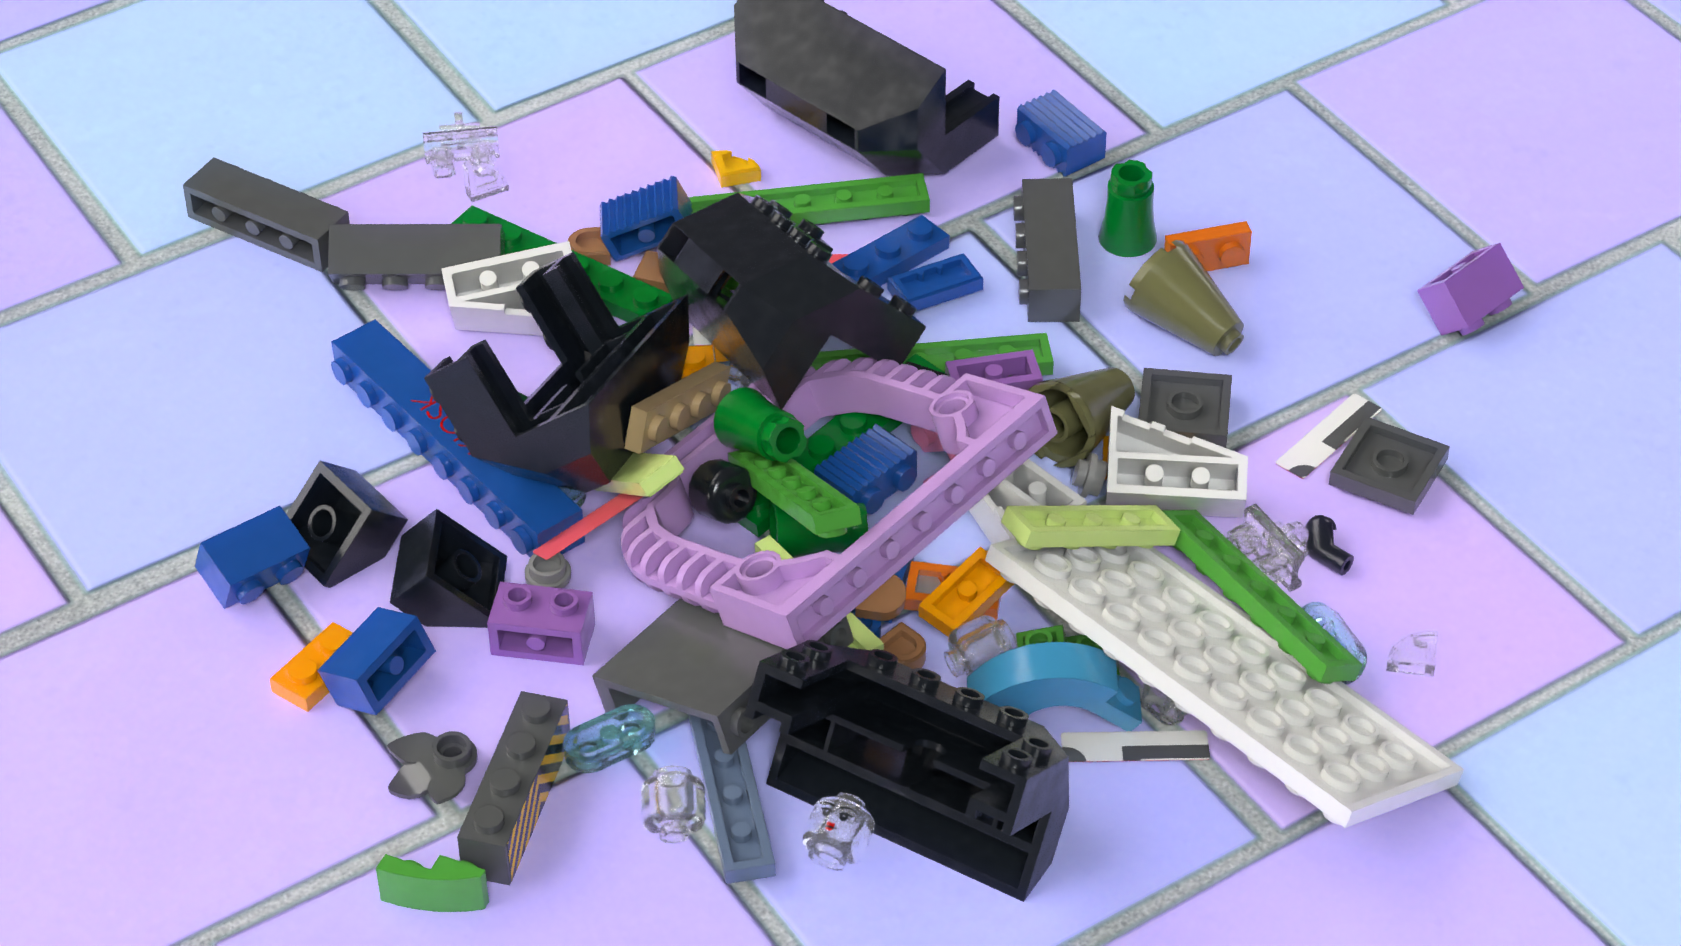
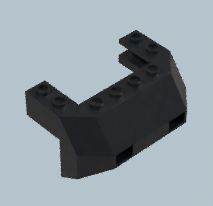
M737 0L734 5L736 82L767 108L885 176L923 173V175L945 174L999 135L1000 96L994 93L990 96L975 90V83L969 79L946 95V68L849 16L847 12L838 10L825 3L824 0Z
M737 192L672 223L657 246L660 274L673 301L688 294L689 323L780 409L784 408L831 335L877 361L890 359L898 362L899 365L903 364L926 329V326L913 316L917 308L894 294L891 300L883 297L884 289L863 275L856 281L838 270L829 262L833 248L821 239L824 231L812 222L803 218L800 224L790 219L793 213L772 199L768 202L758 195L751 197ZM730 277L739 283L734 293L725 287Z
M571 252L532 271L516 287L523 307L527 312L531 313L543 333L546 345L555 352L561 362L525 402L486 339L472 345L455 362H453L450 356L443 359L424 379L429 386L432 397L441 405L453 424L457 437L466 445L472 457L518 477L587 493L610 483L611 479L634 453L624 449L631 406L681 380L690 341L689 305L687 294L618 326L575 253Z
M806 640L801 644L782 650L759 661L744 716L753 720L766 715L781 722L780 736L767 778V785L819 809L830 808L832 815L840 818L838 814L841 812L848 813L853 817L848 816L847 822L1022 902L1026 900L1052 864L1069 810V756L1043 725L1028 719L1029 715L1025 711L1011 706L999 707L985 701V696L975 689L953 687L942 682L941 676L936 672L924 668L912 669L898 663V658L894 654L879 649L864 650L828 645L815 640ZM823 802H830V803H832V804H835L836 806L834 807V806H832V805H830V804H828V803H823ZM840 807L852 808V809H854L856 812H854L853 810H850V809H841Z

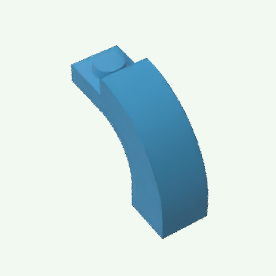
M1044 642L1021 646L988 660L967 677V687L981 692L985 696V701L999 707H1015L1025 711L1028 715L1048 707L1073 706L1088 710L1126 731H1132L1142 723L1139 686L1130 679L1118 675L1116 660L1108 657L1103 650L1096 647L1070 642Z

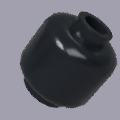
M715 459L703 463L693 473L689 483V498L692 506L699 514L724 524L741 521L751 512L757 499V490L752 487L750 475L746 468L722 459Z

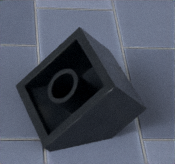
M319 460L287 512V516L310 547L305 568L324 587L328 588L337 585L385 558L408 521L396 507L356 470Z
M436 509L401 535L390 604L403 613L417 616L421 624L426 627L488 628L487 621L499 584L504 582L508 556Z

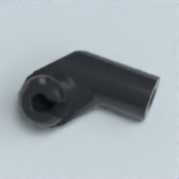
M1315 515L1309 519L1304 528L1306 552L1312 559L1343 576L1351 568L1354 556L1334 545L1333 530H1337L1334 520L1324 515Z

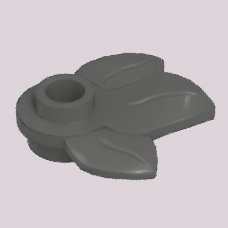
M457 731L445 732L438 737L426 732L413 733L392 741L387 745V749L403 766L391 780L388 791L390 794L403 799H416L428 794L436 804L453 799L465 787V774L470 772L477 763L478 755L475 744L468 736Z

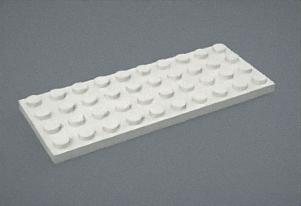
M1016 538L990 545L985 561L1000 571V575L1006 581L1023 588L1034 597L1038 605L1058 614L1068 622L1069 627L1073 631L1086 635L1103 648L1104 653L1108 657L1121 661L1138 674L1139 679L1143 683L1155 687L1174 701L1178 709L1192 714L1210 727L1211 732L1216 737L1228 741L1247 755L1248 760L1252 764L1272 773L1284 782L1285 787L1291 793L1307 799L1319 808L1324 817L1332 823L1347 828L1458 785L1464 771L1461 766L1342 681L1323 684L1313 680L1308 676L1306 669L1292 655L1283 652L1279 648L1278 642L1270 634L1250 620L1248 614L1156 548L1117 546L1115 549L1080 547L1079 549L1071 550L1064 547H1042L1040 550H1030L1018 544Z

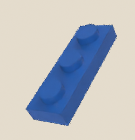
M920 215L832 264L842 273L856 281L863 275L879 286L887 283L888 277L907 272L949 249L950 235L926 217Z

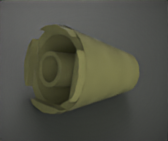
M1180 240L1172 242L1176 248L1170 252L1160 248L1141 266L1132 278L1129 285L1135 291L1131 299L1124 295L1123 301L1125 306L1131 312L1213 356H1219L1222 353L1229 355L1234 352L1244 339V335L1241 333L1244 323L1194 252L1184 241Z
M1109 367L1041 381L1028 389V391L1045 395L1058 433L1034 454L1040 459L1048 457L1057 462L1053 466L1059 468L1075 466L1078 459L1085 460L1089 453H1092L1109 432L1111 406L1126 411L1132 404L1135 390L1129 376L1118 368Z

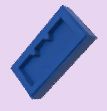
M962 253L888 277L887 289L892 296L894 294L898 295L916 307V311L983 290V277L967 256Z

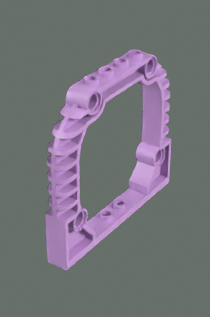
M859 357L853 362L848 359L831 360L817 371L810 366L782 409L792 414L804 425V431L820 418L853 412L875 414L936 432L943 450L948 454L956 456L841 554L825 550L807 556L781 560L778 553L766 550L750 554L742 559L678 537L691 523L694 515L689 498V483L693 473L700 465L709 460L722 459L729 462L727 453L738 451L737 449L726 447L717 438L714 430V413L664 453V455H676L685 468L683 473L651 497L644 496L626 508L622 519L623 532L621 534L623 556L627 566L638 581L645 583L647 587L657 592H664L675 599H683V601L691 605L701 606L712 613H719L724 626L784 649L794 647L806 640L818 641L1058 433L1046 397L1042 394L965 373L956 381L950 376H937L932 371L926 369L918 370L916 367L908 364L899 365L898 362L890 359L877 361L872 357ZM753 383L748 386L749 388H753L759 391L769 402L774 404Z

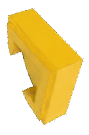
M728 150L711 151V162L721 188L761 181V169L751 158H748L747 161L732 156V151Z

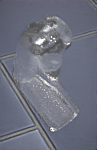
M1143 683L1141 705L1147 712L1164 725H1178L1183 722L1184 716L1188 713L1178 709L1174 701L1160 690Z

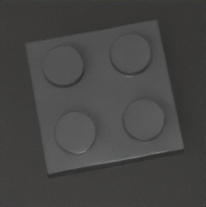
M1144 368L1138 419L1150 424L1154 421L1165 425V429L1191 439L1195 436L1226 448L1232 375Z
M1365 417L1330 471L1329 485L1414 515L1448 460L1450 446Z

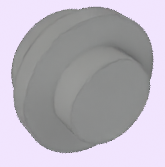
M1091 452L1086 457V460L1078 459L1071 482L1072 485L1078 487L1077 494L1083 498H1086L1088 494L1096 497L1100 494L1107 473V462L1099 460L1098 455Z
M560 552L548 560L533 554L524 571L526 583L536 586L564 588L571 579V566Z

